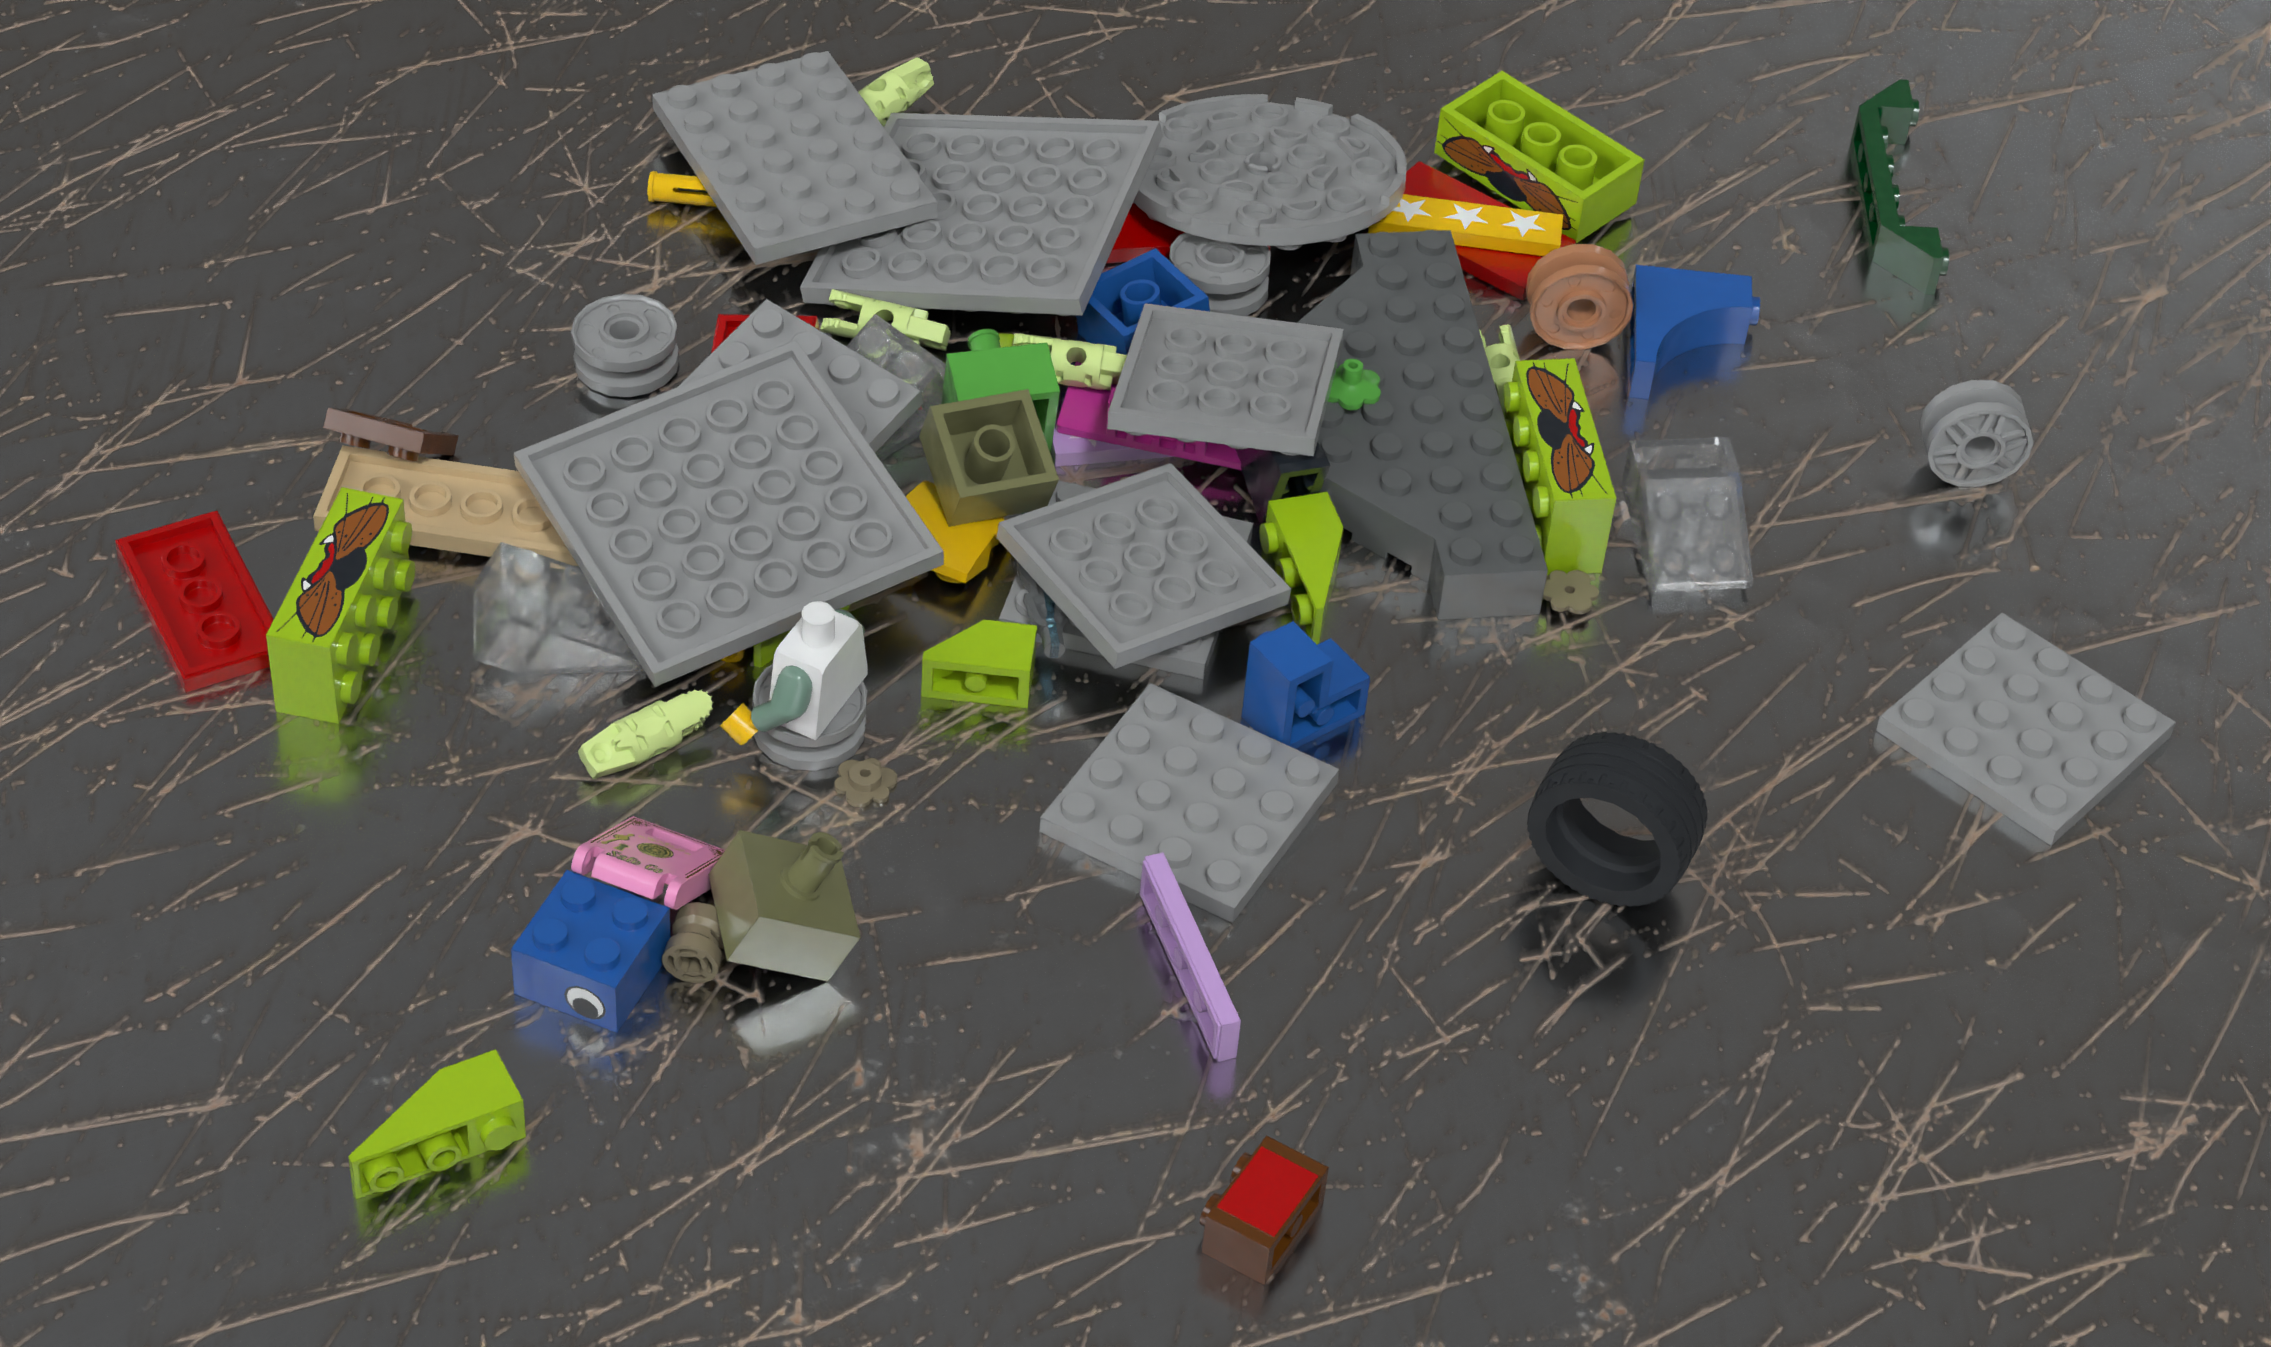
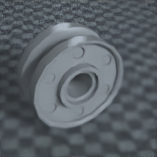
M1186 232L1179 235L1171 244L1169 261L1209 297L1210 312L1248 316L1258 311L1268 298L1271 252L1267 246L1227 243L1195 236Z
M634 294L607 296L586 305L574 318L571 329L572 343L575 348L573 355L574 366L578 378L590 389L608 396L633 397L655 391L666 385L677 373L680 360L679 348L676 343L678 337L677 323L673 312L660 301L644 295Z
M1970 380L1950 386L1934 396L1922 412L1919 424L1931 470L1942 481L1959 487H1981L2005 479L2018 471L2029 458L2033 446V438L2021 397L2010 386L1994 380Z
M773 664L765 668L755 682L753 708L770 699ZM862 681L817 740L779 726L767 732L758 730L754 734L759 749L773 762L794 770L818 771L840 765L854 756L864 742L867 704L866 687Z

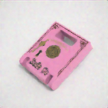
M632 816L581 844L574 854L571 870L580 875H586L592 871L591 877L650 899L660 896L666 883L669 886L665 894L664 905L677 910L711 889L708 874L725 850Z

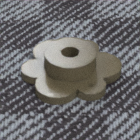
M1555 570L1550 573L1549 579L1546 580L1543 599L1551 601L1550 606L1555 611L1586 614L1591 610L1592 601L1598 598L1599 590L1596 586L1590 585V576L1583 571L1573 570L1566 574L1561 570Z
M867 758L864 761L847 760L842 762L838 768L839 778L834 782V789L837 793L846 795V801L851 806L857 808L866 807L872 801L876 803L886 802L890 797L889 790L897 785L898 776L893 769L881 767V762L875 758Z

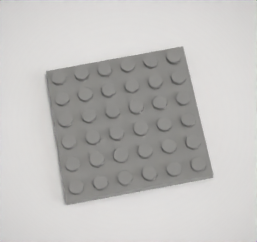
M891 113L884 128L938 201V217L820 248L800 286L804 303L835 306L829 301L831 290L834 289L921 310L949 309L967 312L993 311L1010 312L1013 314L1037 313L1057 314L1059 316H1083L1163 137L1160 121Z
M796 340L514 452L517 470L654 687L791 630L802 617V610L808 603L821 601L831 605L834 610L840 609L944 565V551Z

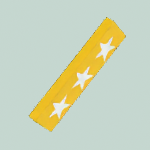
M1403 194L1398 205L1386 217L1368 227V233L1451 230L1455 245L1545 256L1554 249L1560 248L1563 215Z

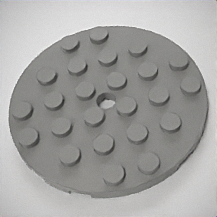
M1267 94L1211 97L1183 103L1159 112L1163 137L1134 199V203L1151 220L1159 221L1195 236L1227 243L1276 246L1282 250H1296L1303 244L1322 241L1341 242L1347 238V235L1368 228L1386 217L1403 197L1406 184L1407 162L1401 146L1385 129L1359 114L1351 116V119L1333 114L1332 104L1299 97L1296 98L1295 105L1268 102Z

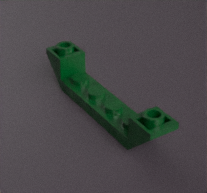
M1899 79L1859 105L1851 138V146L1872 261L1923 294L1935 295L1939 276H1946L1948 271V248L1942 247L1938 228L1905 226L1904 215H1898L1897 212L1900 196L1899 186L1892 184L1894 159L1892 155L1886 154L1887 144L1905 145L1909 127H1915L1919 117L1918 99H1912L1909 80Z

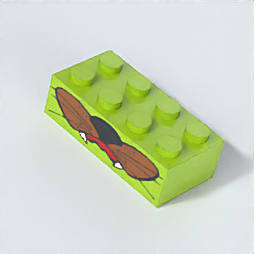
M1500 71L1440 109L1435 154L1523 210L1562 214V234L1576 240V243L1637 203L1645 159L1504 71Z
M1575 358L1515 361L1512 382H1506L1504 385V406L1507 412L1505 422L1548 569L1547 575H1550L1555 570H1561L1566 574L1573 570L1585 573H1602L1616 495Z
M341 487L266 634L276 712L339 724L348 704L356 703L361 691L364 670L366 666H373L375 664L380 649V637L385 628L391 629L394 625L398 610V600L402 592L410 591L415 577V562L409 560L408 548L412 537V525L409 522H405L403 499Z

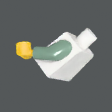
M821 601L808 603L802 610L800 620L775 651L769 701L754 707L752 711L742 703L720 727L741 746L758 730L767 732L779 726L817 740L868 675L863 625L846 610H834L831 605Z

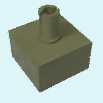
M1029 389L930 406L919 438L948 527L1030 512L1048 506L1059 478Z
M743 830L738 831L708 874L727 961L829 981L861 938L841 860L844 852L840 851L842 845L836 838L824 832H816L811 836L808 844L805 845Z

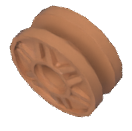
M1572 244L1554 249L1539 259L1528 274L1526 294L1530 304V319L1535 332L1548 344L1569 350H1586L1604 345L1621 334L1631 320L1633 300L1629 290L1628 275L1623 261L1611 250L1594 244Z

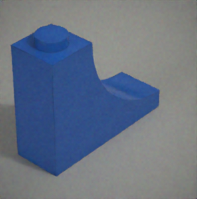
M1636 265L1630 292L1633 300L1631 320L1629 321V398L1649 400L1651 385L1656 374L1669 361L1687 351L1717 344L1745 345L1749 325L1757 326L1760 314V297L1752 296V276Z

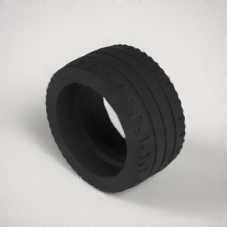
M1616 732L1593 733L1571 742L1554 760L1535 792L1528 812L1527 830L1529 832V839L1532 841L1531 845L1536 850L1535 853L1540 857L1541 862L1547 866V869L1556 878H1559L1562 883L1567 884L1574 891L1576 890L1580 894L1602 903L1606 902L1610 905L1616 904L1618 906L1626 905L1628 907L1633 905L1641 906L1642 904L1647 905L1651 902H1656L1659 898L1662 899L1682 878L1702 841L1708 819V809L1706 807V799L1703 797L1704 793L1700 790V785L1695 781V777L1689 773V770L1679 760H1676L1672 754L1667 753L1665 749L1659 748L1656 744L1649 743L1645 739L1636 738L1633 735L1629 736ZM1580 798H1594L1619 806L1636 816L1652 833L1655 840L1642 841L1618 834L1601 824L1583 806Z

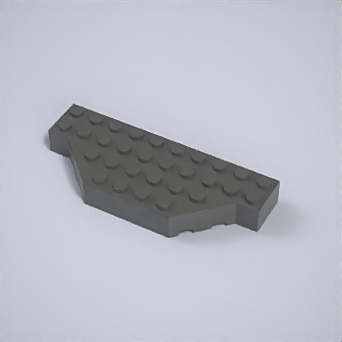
M1451 230L1355 234L1350 278L1297 323L1344 329L1343 345L1337 368L1347 359H1358L1363 363L1364 370H1372L1379 375L1380 383L1378 387L1381 395L1379 401L1375 404H1363L1357 410L1344 409L1338 402L1327 403L1317 442L1328 457L1330 468L1320 493L1328 492L1343 524V528L1352 532V541L1384 559L1389 555L1397 557L1412 566L1411 574L1428 583L1437 620L1540 615L1548 569Z

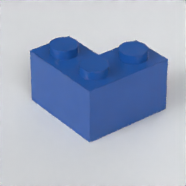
M1292 621L1273 631H1266L1250 642L1241 717L1255 731L1296 749L1364 715L1370 676L1331 638L1317 645Z

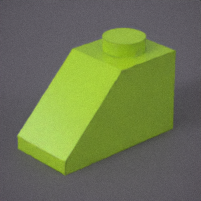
M982 620L924 651L922 658L921 697L1028 709L1035 665L1037 625Z

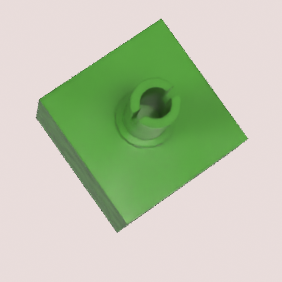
M982 329L969 336L968 347L971 351L947 354L941 404L1029 389L1044 437L1051 452L1060 389L1047 342L1001 348L999 333L992 329Z

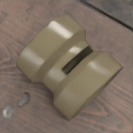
M688 903L680 907L676 913L672 925L674 936L670 937L666 943L662 955V963L670 974L682 981L695 984L706 983L717 975L722 961L721 950L724 949L716 908L706 903Z

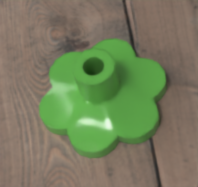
M1347 359L1336 369L1328 402H1338L1342 408L1347 410L1360 409L1363 404H1375L1379 401L1381 395L1378 387L1380 383L1379 375L1372 370H1364L1363 363L1358 359Z

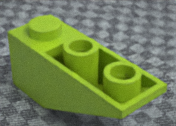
M1328 492L1268 501L1266 523H1262L1259 529L1260 542L1264 553L1272 555L1275 562V572L1291 588V611L1294 622L1298 626H1303L1306 634L1317 645L1320 643L1336 577L1343 535V524Z
M496 1049L439 1069L348 1156L352 1190L356 1200L376 1192L389 1191L400 1183L427 1173L446 1170L457 1162L487 1151L503 1149L512 1142L526 1137L523 1099Z

